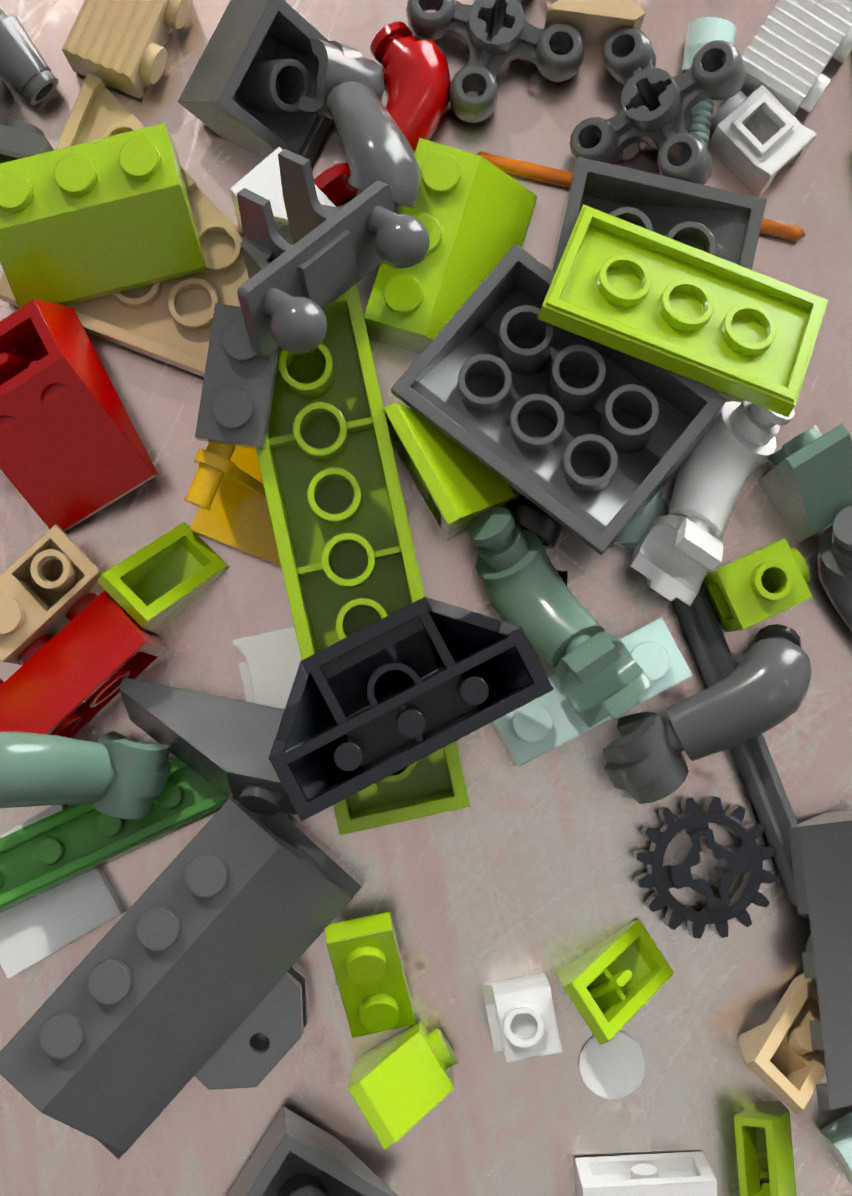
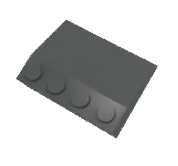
M515 244L392 386L391 393L589 547L602 555L675 474L710 431L727 400L707 385L537 319L555 272Z

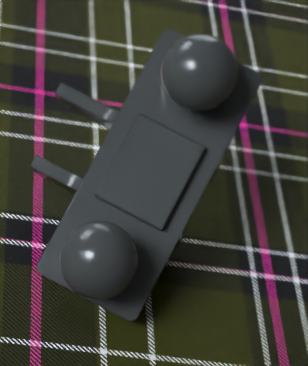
M284 149L278 153L283 200L293 245L286 242L278 233L270 200L246 188L237 193L244 234L240 245L249 280L238 288L237 296L250 345L254 352L267 356L278 346L294 354H304L313 351L322 343L327 332V319L323 312L326 307L382 262L392 268L401 270L413 268L422 262L427 255L430 244L428 231L424 224L416 217L409 214L395 213L390 185L377 180L342 208L322 205L317 197L310 160Z

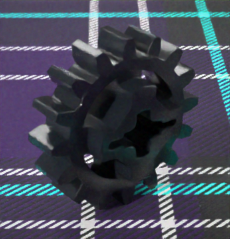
M708 795L703 810H699L693 797H682L681 814L676 815L670 809L661 807L658 812L664 825L660 830L648 826H643L641 829L644 836L652 841L649 850L640 849L633 852V858L647 864L648 870L636 876L634 881L638 887L653 888L654 893L644 903L651 912L668 907L664 924L672 930H675L686 919L688 933L693 938L701 939L706 924H710L719 937H728L729 927L727 920L734 918L745 927H749L752 921L746 908L751 903L765 908L769 905L770 902L759 892L761 883L777 882L778 875L763 869L762 861L776 855V850L768 845H757L756 839L766 829L762 823L755 821L744 826L741 824L746 808L733 804L725 814H722L720 797ZM708 823H715L726 828L735 836L740 844L726 846L719 844L715 841L713 831L709 829ZM680 832L682 843L672 859L663 861L669 843ZM701 851L717 859L718 866L708 870L709 880L707 882L698 875L691 873V867L700 863L701 857L699 852ZM745 873L740 888L730 899L728 894L730 887L738 874ZM684 887L693 889L701 909L681 904L674 898L669 889Z

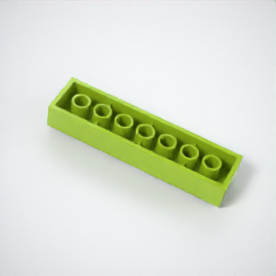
M357 284L323 310L327 319V332L324 340L316 349L304 354H294L280 348L265 450L256 449L301 660L425 597ZM455 741L334 804L339 835L470 807L457 742Z

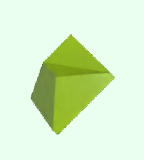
M393 402L383 408L391 442L446 541L467 530L472 521L481 513L500 507L515 497L507 482L414 410L397 402Z

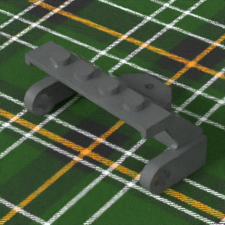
M233 797L229 798L0 1051V1074L41 1113L97 1139L119 1160L194 1076L209 1090L254 1088L263 1081L302 1037L304 1028L308 1023L306 975L295 965V962L320 936L325 927L353 899L365 881L291 813L277 811L273 815H261L245 809ZM260 1033L265 1034L268 1038L263 1037Z

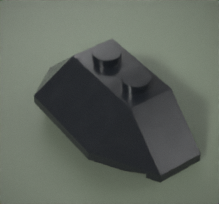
M423 597L300 661L268 759L302 822L554 689L521 626Z

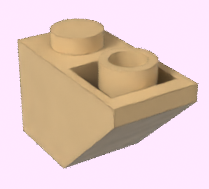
M56 524L0 575V659L2 662L22 665L18 658L30 644L46 634L53 638L70 622L66 617L69 609L91 591L102 574L94 563Z

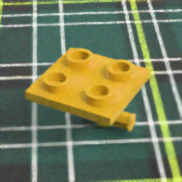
M212 442L208 443L206 450L199 448L194 462L199 464L189 491L186 497H184V501L199 507L190 530L281 567L256 449Z

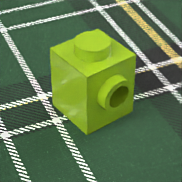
M786 538L765 544L707 572L703 580L705 589L725 632L744 630L813 598L807 585L811 579L808 565L796 548H790Z

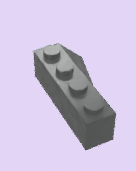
M852 810L823 813L788 828L798 915L805 919L809 918L811 935L806 943V952H802L804 978H814L816 980L820 1020L809 1021L812 1049L824 1050L827 1083L816 1084L818 1109L829 1111L852 1106Z

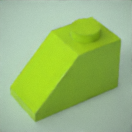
M420 1018L415 1021V1025L405 1027L354 1060L348 1091L384 1150L402 1138L455 1089L454 1074L450 1068L456 1065L458 1060L442 1032L437 1028L428 1033Z

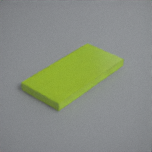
M583 204L537 319L788 417L796 406L828 300Z

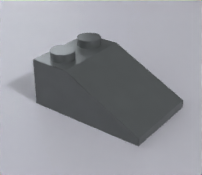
M578 157L569 185L551 270L556 273L583 204L752 270L767 199Z

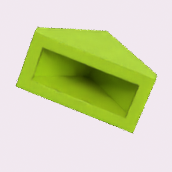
M183 522L101 574L97 582L143 629L160 634L223 573L228 565Z

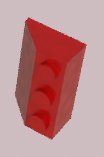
M106 590L100 595L96 591H92L83 596L69 609L66 617L70 622L53 638L46 634L35 640L19 656L18 660L22 663V666L5 682L0 678V732L19 731L57 735L73 739L121 694L119 687L123 677L137 680L169 648L155 633L143 629Z

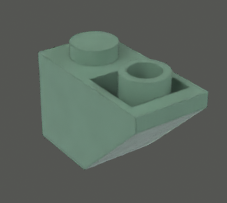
M843 423L824 435L817 425L812 426L785 443L782 449L772 454L768 460L773 468L758 479V482L797 543L805 540L832 524L835 516L842 509L852 506V441L849 432Z

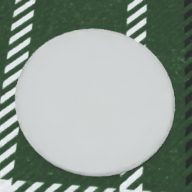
M619 1031L609 1042L601 1045L593 1036L587 1041L581 1051L579 1071L584 1084L591 1092L605 1099H621L632 1094L641 1085L646 1073V1058L639 1043L624 1032Z

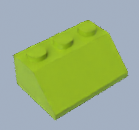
M165 123L0 164V262L19 309L33 299L66 306L207 270L178 152Z
M419 138L415 151V156L421 169L418 201L415 208L403 205L400 214L412 215L424 224L429 234V249L422 262L410 269H395L384 262L380 264L364 319L368 338L422 353L515 244L521 248L523 247L538 196L480 155Z

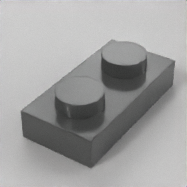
M215 303L195 438L199 441L265 450L281 347L278 346L267 356L254 352L250 345L241 307Z

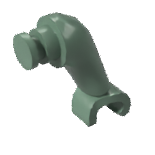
M496 507L481 513L470 524L468 535L473 544L478 546L480 555L477 558L475 568L482 580L486 595L505 622L521 626L533 650L555 668L554 681L579 717L590 728L608 716L618 719L638 705L637 696L651 687L653 682L634 660L623 642L617 636L605 632V629L576 599L552 564L538 535L530 530H521L519 526L515 525L516 521L513 515L505 507Z
M115 731L101 735L97 738V742L39 733L0 732V808L93 804L98 812L122 819L146 818L153 811L156 797L165 792L171 771V763L167 761L171 745L132 742L125 739L126 736Z

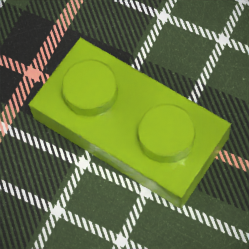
M390 911L337 922L325 927L326 945L352 1038L415 1025L413 1004Z

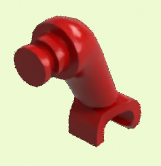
M397 21L383 27L376 34L371 43L370 50L373 57L382 64L384 70V89L387 92V105L385 108L399 126L415 153L419 138L429 140L445 115L450 100L451 81L448 61L439 46L433 40L423 39L419 41L416 37H413L412 31L404 22ZM348 163L336 164L314 179L315 185L335 206H338L347 198L356 196L358 188L348 184L351 174Z

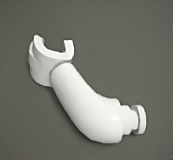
M745 400L742 403L730 401L724 404L713 427L679 467L667 515L656 517L634 549L631 567L647 577V585L670 601L677 597L691 606L707 572L713 570L722 562L723 542L721 540L744 485L756 468L774 453L777 447L775 435L779 432L780 426L788 424L795 415L794 409L786 417Z

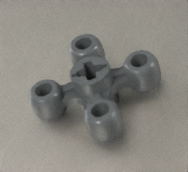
M407 0V21L409 28L417 37L434 41L443 38L445 35L454 36L467 47L469 62L466 67H463L454 75L449 91V101L453 112L465 122H481L492 115L497 106L499 91L496 75L498 71L505 70L514 64L516 59L528 60L534 63L542 76L550 81L562 82L569 80L578 72L583 62L585 45L582 35L569 24L557 23L550 25L546 29L536 28L529 24L524 18L521 6L523 0H475L472 5L462 4L456 0ZM427 10H435V11H437V12L427 13V12H425V11H427ZM498 23L503 24L497 36H493L492 42L488 41L487 37L491 35L493 29H497ZM553 51H562L566 54L557 55ZM474 91L480 93L481 96L470 97L466 93Z
M633 26L615 30L604 43L602 55L604 64L617 82L625 85L620 100L622 110L607 120L600 117H590L581 121L574 128L570 136L569 145L572 156L576 161L578 157L618 165L626 147L635 142L644 141L647 145L659 149L657 163L662 176L702 185L706 184L712 173L713 162L710 152L698 137L688 133L693 118L691 110L702 100L707 98L715 101L726 100L741 90L745 83L746 68L740 52L729 42L713 40L697 50L692 59L691 67L685 73L671 76L667 71L655 68L657 58L654 46L642 30Z

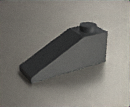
M123 677L119 690L130 721L158 743L171 745L170 752L228 798L233 797L245 809L261 815H273L277 811L297 815L268 759L285 709Z

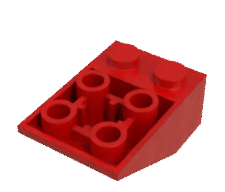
M33 299L0 321V469L49 529L56 524L64 532L159 474L74 308Z

